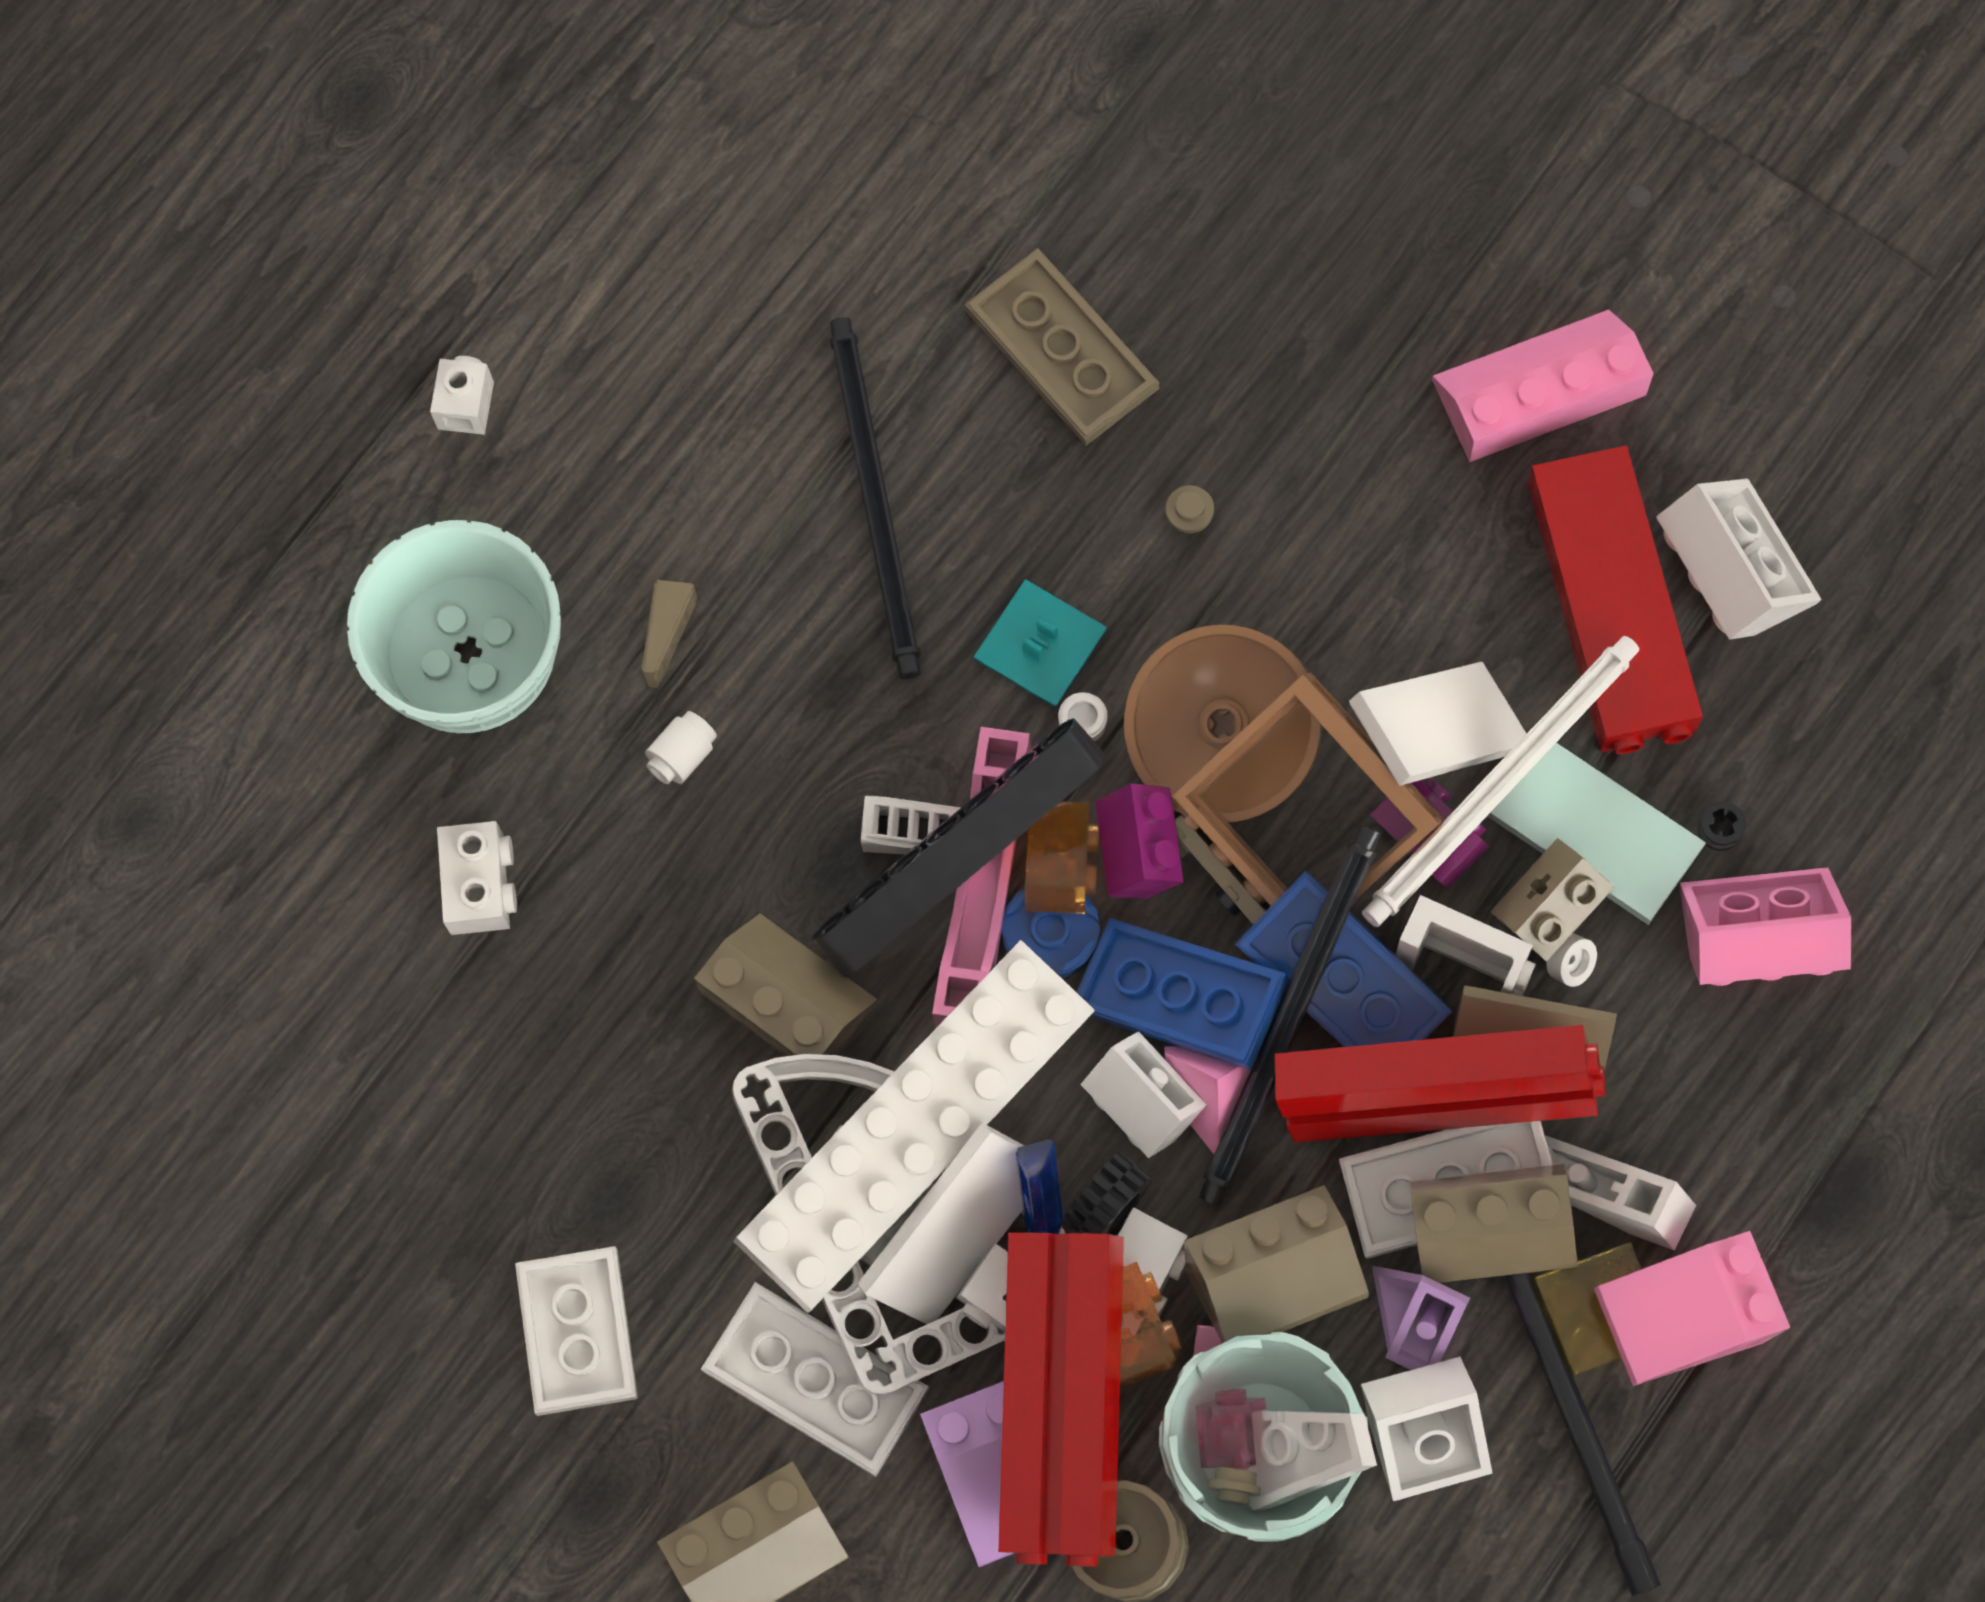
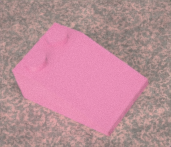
M1750 1231L1701 1246L1594 1288L1633 1386L1763 1344L1790 1328Z

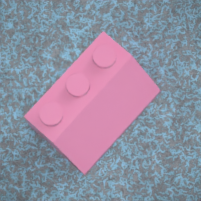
M1828 867L1680 883V896L1689 956L1700 985L1724 986L1734 981L1751 979L1772 981L1778 980L1783 976L1800 974L1827 975L1833 971L1851 969V916Z

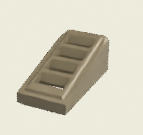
M657 580V583H654L642 663V673L648 687H659L696 606L697 594L694 585L691 583Z

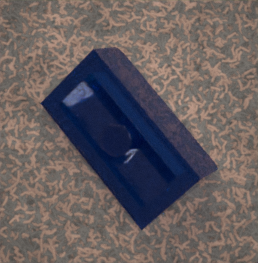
M1045 1140L1018 1147L1016 1159L1027 1233L1059 1234L1063 1223V1210L1054 1142L1052 1140Z

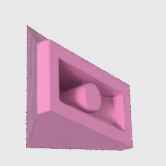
M1164 1046L1165 1060L1207 1104L1190 1125L1214 1155L1229 1125L1231 1115L1251 1070L1178 1046Z

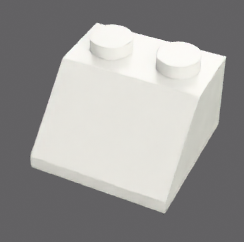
M1461 1357L1361 1384L1369 1425L1393 1501L1493 1474L1477 1392Z

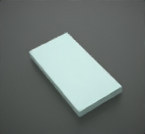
M1558 743L1552 746L1487 815V817L1542 854L1559 838L1587 860L1614 886L1606 896L1647 925L1651 923L1706 844V842Z

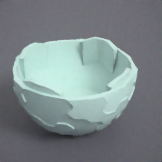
M1271 1332V1334L1236 1336L1204 1353L1201 1351L1185 1364L1178 1374L1177 1383L1165 1406L1163 1420L1159 1427V1447L1166 1474L1179 1493L1181 1501L1197 1518L1222 1532L1248 1537L1249 1540L1282 1541L1301 1536L1324 1524L1343 1506L1349 1491L1361 1472L1263 1511H1252L1250 1501L1248 1505L1218 1501V1491L1208 1488L1209 1480L1215 1479L1216 1467L1242 1470L1228 1410L1363 1414L1351 1384L1330 1359L1327 1352L1298 1336L1284 1332ZM1365 1417L1366 1423H1367V1427H1368V1418Z

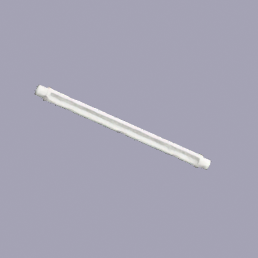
M1623 636L1613 647H1607L1592 666L1393 876L1372 895V902L1362 911V915L1370 924L1379 927L1389 915L1394 916L1400 907L1619 675L1629 668V661L1639 652L1638 645L1631 638Z

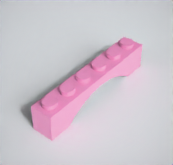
M987 727L980 728L970 800L1031 749L1029 733ZM1017 839L956 890L932 1012L935 1028L996 966Z

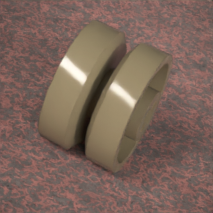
M1126 1480L1117 1481L1115 1556H1098L1097 1567L1072 1566L1081 1581L1095 1592L1106 1597L1124 1602L1151 1600L1170 1589L1184 1570L1189 1551L1186 1525L1176 1507L1148 1486ZM1123 1533L1129 1536L1132 1534L1133 1543L1126 1550L1122 1545L1118 1544Z

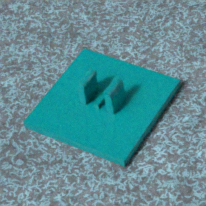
M1025 579L973 659L1056 708L1106 633L1107 627Z

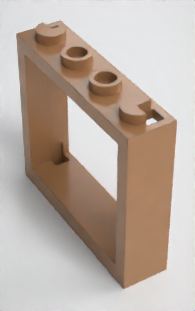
M1312 673L1302 674L1176 791L1172 797L1179 803L1176 809L1184 816L1185 819L1183 821L1193 830H1197L1200 827L1213 841L1209 848L1218 860L1227 867L1234 864L1243 874L1246 880L1242 884L1247 892L1258 903L1263 905L1267 901L1271 906L1288 888L1205 798L1203 793L1299 703H1302L1414 826L1410 832L1368 869L1358 895L1352 903L1353 905L1433 833L1445 819L1412 783L1399 786L1367 733Z

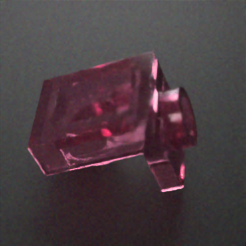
M1229 1389L1215 1392L1214 1401L1195 1406L1201 1468L1226 1467L1245 1469L1256 1465L1252 1413L1266 1409L1265 1398H1247L1245 1389Z

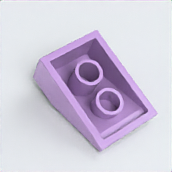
M1004 1381L920 1414L978 1567L1014 1554L998 1552Z

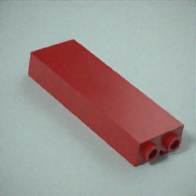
M1627 445L1532 465L1528 486L1580 677L1603 654L1602 652L1607 647H1613L1623 636L1631 638L1639 647V652L1629 661V668L1622 672L1589 707L1600 751L1605 752L1615 749L1616 754H1628L1642 749L1645 746L1643 741L1645 739L1658 737V740L1663 739L1665 744H1674L1691 738L1693 736L1692 732H1697L1703 715Z
M1583 1025L1275 1054L1276 1102L1282 1116L1287 1117V1128L1294 1143L1598 1116L1597 1097L1606 1096L1605 1074L1603 1065H1600L1597 1043L1588 1044Z
M1008 1232L998 1552L1016 1553V1564L1047 1565V1554L1066 1555L1067 1566L1097 1567L1098 1556H1115L1124 1237L1112 1234Z

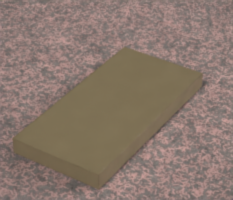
M1039 248L965 303V311L1085 446L1159 390L1157 379Z

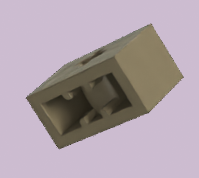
M1557 838L1491 910V913L1520 940L1533 945L1532 950L1547 962L1611 892L1614 886L1587 860Z

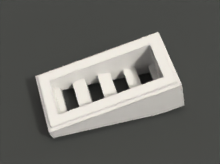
M865 796L861 832L863 852L906 854L922 841L918 839L920 818L929 819L928 836L939 826V819L947 820L960 807L890 797ZM879 816H888L887 835L878 834ZM899 817H909L907 838L898 837Z

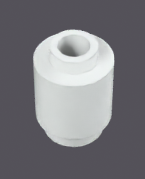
M687 711L682 718L675 717L645 751L647 758L650 760L646 766L661 782L669 784L671 781L682 784L712 751L713 746L711 743L716 739L717 734L704 719L691 711Z

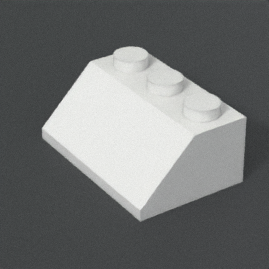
M1749 479L1697 484L1656 516L1664 530L1665 541L1680 556L1688 570L1689 581L1697 591L1702 593L1713 611L1712 617L1716 626L1728 636L1729 640L1755 636L1816 605L1822 600Z

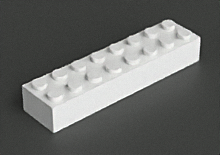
M1020 940L745 1227L733 1242L809 1313L947 1168L981 1123L987 1125L1095 1010Z

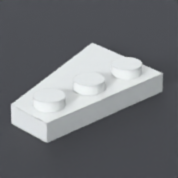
M1228 1410L1242 1470L1258 1474L1256 1486L1261 1487L1260 1496H1249L1252 1511L1271 1509L1377 1466L1364 1414Z

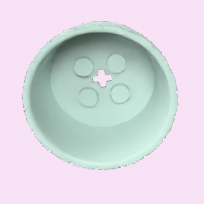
M467 520L436 522L432 526L428 524L413 529L400 536L401 539L398 541L395 539L374 557L371 565L368 564L354 589L355 595L351 597L348 609L347 626L349 631H347L349 648L353 661L357 662L356 667L363 680L392 709L410 719L440 731L451 733L486 731L501 726L517 717L536 700L545 687L553 669L560 640L561 616L558 594L554 581L551 582V575L543 561L535 552L532 553L531 548L520 538L507 531L505 533L502 532L501 528L476 521H471V523H467ZM468 638L476 639V647L482 650L481 656L471 657L469 663L460 662L461 654L455 651L457 643L465 644Z

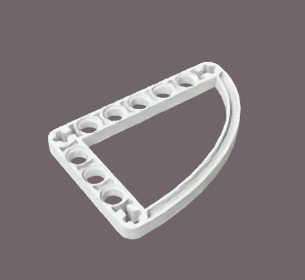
M800 1054L773 1058L746 1067L738 1073L732 1087L733 1100L775 1195L783 1189L782 1179L784 1174L791 1169H802L812 1158L779 1083L805 1079L828 1080L860 1086L876 1092L894 1071L870 1062L838 1055ZM754 1076L758 1083L764 1081L768 1083L769 1088L763 1093V1099L767 1108L769 1109L774 1103H778L781 1112L765 1115L757 1123H754L750 1114L760 1112L756 1100L753 1097L744 1098L741 1093L747 1087L746 1078ZM772 1122L784 1124L789 1129L791 1135L788 1146L778 1151L767 1148L761 1138L764 1126ZM1037 1191L1021 1212L1034 1233L1066 1234L1047 1202ZM859 1262L851 1268L853 1274L851 1286L841 1292L830 1290L822 1299L858 1382L864 1390L871 1394L883 1395L893 1392L998 1344L1005 1339V1332L993 1323H990L987 1336L982 1342L977 1344L968 1343L962 1338L959 1331L960 1322L965 1317L961 1312L962 1309L893 1340L876 1300L866 1295L857 1285L864 1275ZM852 1310H865L872 1316L874 1327L872 1333L867 1338L856 1339L846 1331L845 1318ZM920 1336H933L940 1343L942 1351L936 1363L924 1365L915 1359L912 1351L913 1344ZM879 1337H882L885 1347L877 1348L875 1351L882 1363L891 1362L894 1366V1371L888 1374L890 1382L888 1385L882 1386L879 1380L870 1382L866 1372L873 1368L869 1354L866 1353L858 1359L854 1348L868 1346Z

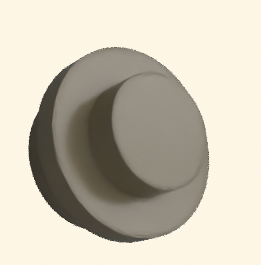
M1192 485L1180 487L1171 493L1166 502L1167 519L1180 532H1199L1205 529L1212 521L1214 515L1213 500L1200 487Z
M1216 1467L1215 1479H1210L1208 1484L1209 1489L1218 1491V1501L1231 1504L1248 1505L1249 1496H1260L1261 1487L1256 1486L1257 1473L1235 1468Z

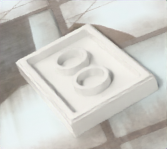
M614 1246L515 1263L535 1414L540 1416L638 1399L617 1248Z

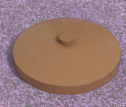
M1210 625L1192 629L1172 638L1157 649L1143 664L1133 681L1126 701L1124 712L1125 741L1129 757L1144 785L1170 787L1172 797L1176 791L1302 674L1308 673V671L1293 652L1282 643L1262 632L1246 627ZM1299 703L1214 782L1203 795L1227 822L1252 819L1275 809L1291 797L1309 775L1320 749L1322 725L1302 703ZM1172 797L1173 810L1179 812L1176 809L1179 803Z

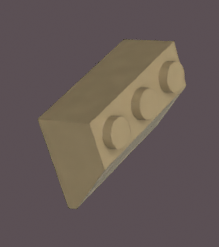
M758 914L727 937L694 977L698 990L702 995L784 1056L800 1054L837 1055L878 1003V999L848 977H844L837 969L762 914Z
M1464 985L1456 1009L1452 1037L1583 1025L1588 1044L1597 1043L1600 1065H1603L1605 1071L1617 1014Z
M1565 1164L1411 1182L1412 1208L1423 1276L1442 1283L1578 1267Z
M1325 1185L1184 1241L1186 1274L1222 1343L1236 1336L1271 1334V1332H1284L1369 1297V1291L1347 1225Z
M793 1461L657 1541L691 1602H777L849 1558Z

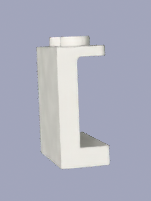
M1421 895L1402 933L1396 956L1413 971L1423 947H1426L1502 981L1504 985L1501 992L1523 996L1536 965L1527 960L1533 945Z

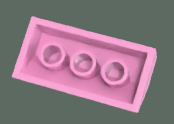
M1606 310L1433 375L1432 381L1469 462L1646 396L1653 371L1634 331L1610 310Z

